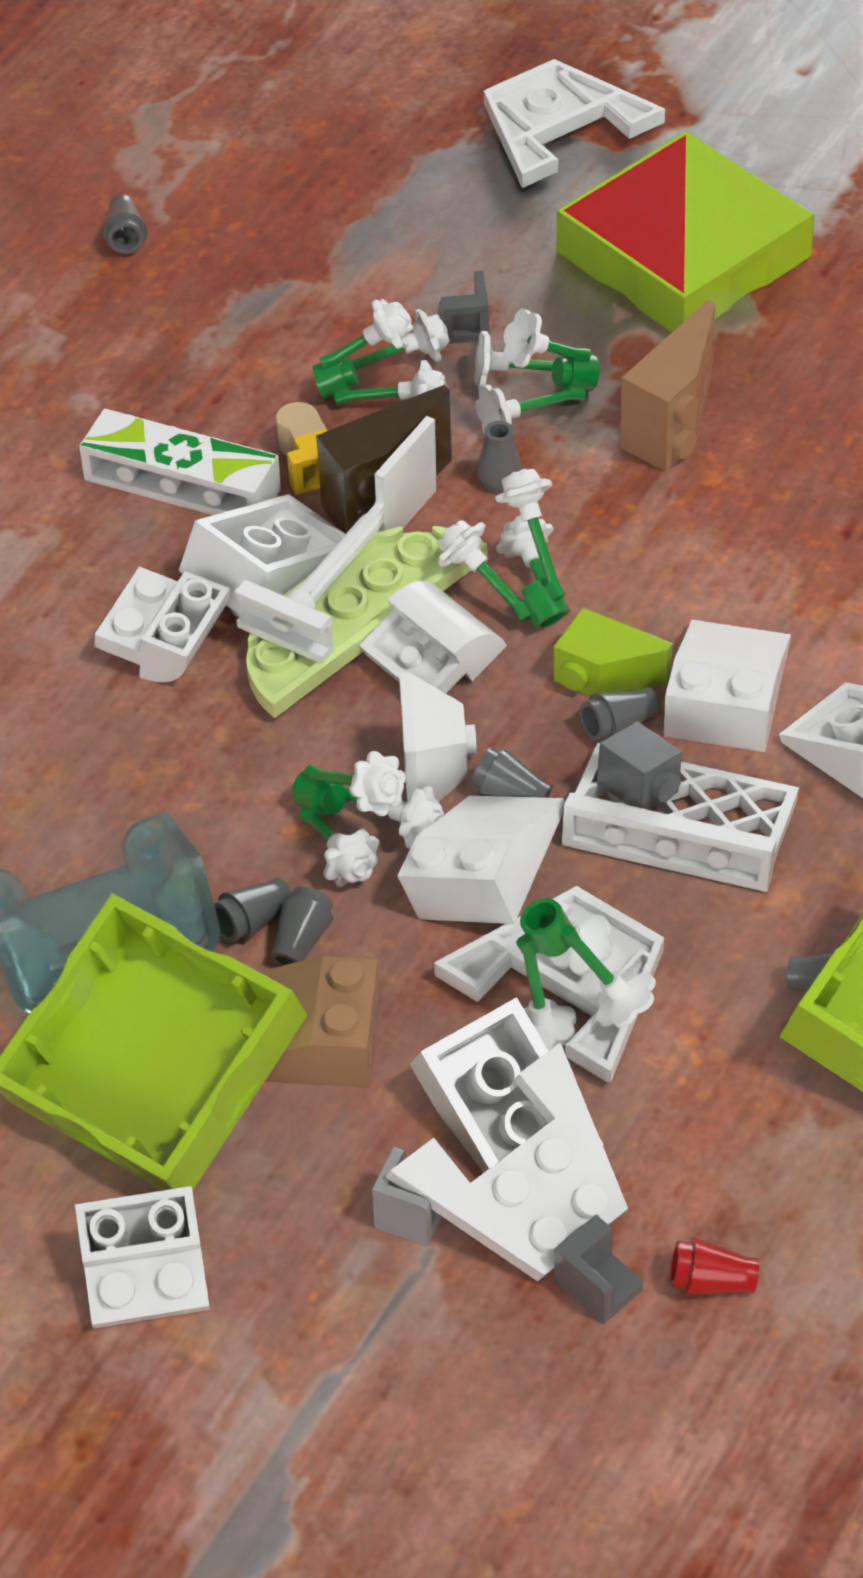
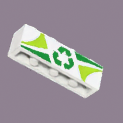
M105 408L79 445L84 480L210 515H217L276 498L281 491L279 458L277 454Z

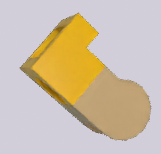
M303 402L289 403L280 408L276 415L278 444L280 451L288 459L289 483L295 495H300L320 489L316 435L326 432L327 429L317 410L312 405Z

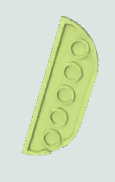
M433 526L432 532L403 533V527H396L377 532L315 603V610L331 616L333 652L323 664L252 633L249 634L246 658L249 684L260 705L274 718L278 717L360 655L363 651L359 645L394 610L387 600L398 590L414 582L428 581L444 591L471 571L465 562L461 564L451 563L442 568L438 565L439 557L442 553L438 540L443 537V533L447 529L446 527ZM481 540L479 549L488 558L487 543ZM306 579L293 588H299ZM289 590V591H288L287 593H285L283 596L286 597L287 594H288L291 590Z

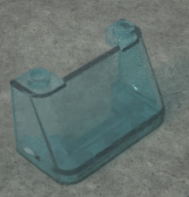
M167 811L142 819L127 830L123 839V853L127 865L29 899H27L25 889L19 878L10 871L0 869V971L9 992L21 1010L30 1013L49 994L61 976L67 958L112 893L174 926L194 944L212 952L215 950L220 940V926L202 856Z

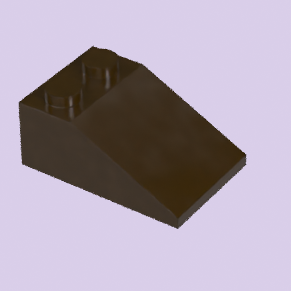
M445 384L316 435L321 506L342 532L347 534L354 524L374 506L376 501L375 473L426 416L435 419L436 476L452 461L450 390Z

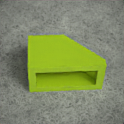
M582 608L554 645V681L570 690L580 691L589 696L593 693L639 690L645 687L652 688L666 685L669 682L672 671L673 643Z

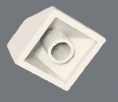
M410 672L399 673L407 801L411 799L415 789L422 790L426 786L432 787L434 797L441 801L468 777L467 756L477 755L475 724L465 725L464 708L461 702Z

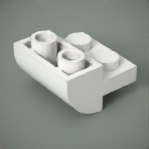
M139 566L96 631L94 647L140 665L139 678L152 682L174 681L184 673L229 600L230 588L184 571L179 581Z
M428 581L411 583L394 593L387 600L394 610L359 645L366 656L399 683V673L410 672L444 693H447L464 675L473 682L507 646L500 636Z
M192 1186L75 1204L93 1329L210 1310Z

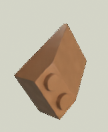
M706 301L621 378L620 448L664 472H667L680 459L688 457L696 445L697 433L712 376L715 304L710 301Z
M322 955L259 972L291 989L308 1015L265 1082L370 1087L380 1006L378 958Z

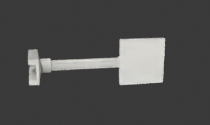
M426 416L375 473L376 501L374 506L354 524L299 588H293L285 597L245 579L234 592L235 599L245 603V612L237 619L238 628L320 664L324 663L333 652L331 616L315 610V603L377 532L396 527L404 528L436 492L435 419Z

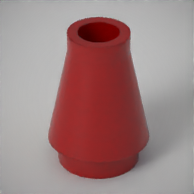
M692 1237L690 1242L677 1240L670 1270V1286L672 1288L683 1289L685 1296L733 1292L754 1294L759 1276L758 1258L746 1257Z

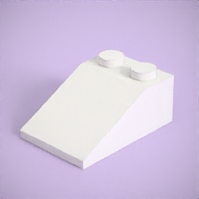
M287 494L195 520L179 571L182 574L184 571L230 588V596L226 605L235 616L240 617L245 612V603L236 600L234 592L245 579L284 595L306 579L346 534Z
M691 620L675 656L665 695L664 737L766 752L791 634Z
M845 682L782 731L779 736L782 744L863 798V686Z
M469 795L417 835L400 869L398 878L418 919L515 924L563 815L564 799Z
M517 998L424 1049L409 1064L438 1114L483 1173L548 1124L514 1081L521 1071L548 1052Z

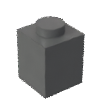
M636 721L600 742L597 784L627 805L649 810L661 802L668 801L678 793L682 751Z

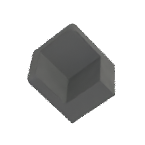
M483 271L474 272V294L441 297L439 315L447 328L450 341L448 344L479 341L480 331H487L489 334V304Z
M596 1214L554 1249V1281L605 1324L643 1291V1280L612 1254L613 1228Z

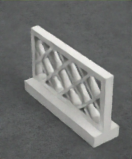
M597 743L576 792H570L564 804L562 846L763 892L768 891L772 880L773 866L798 800L799 787L681 762L678 793L668 801L656 805L663 813L629 806L597 784L600 743ZM717 788L726 790L729 795L711 800L704 793V790ZM607 794L613 802L598 799L597 797ZM689 795L697 805L678 810L671 801ZM766 799L780 802L782 805L762 812L754 802ZM741 807L748 815V817L730 822L722 812ZM708 817L714 823V825L700 822L697 820ZM756 829H760L765 836L749 832Z

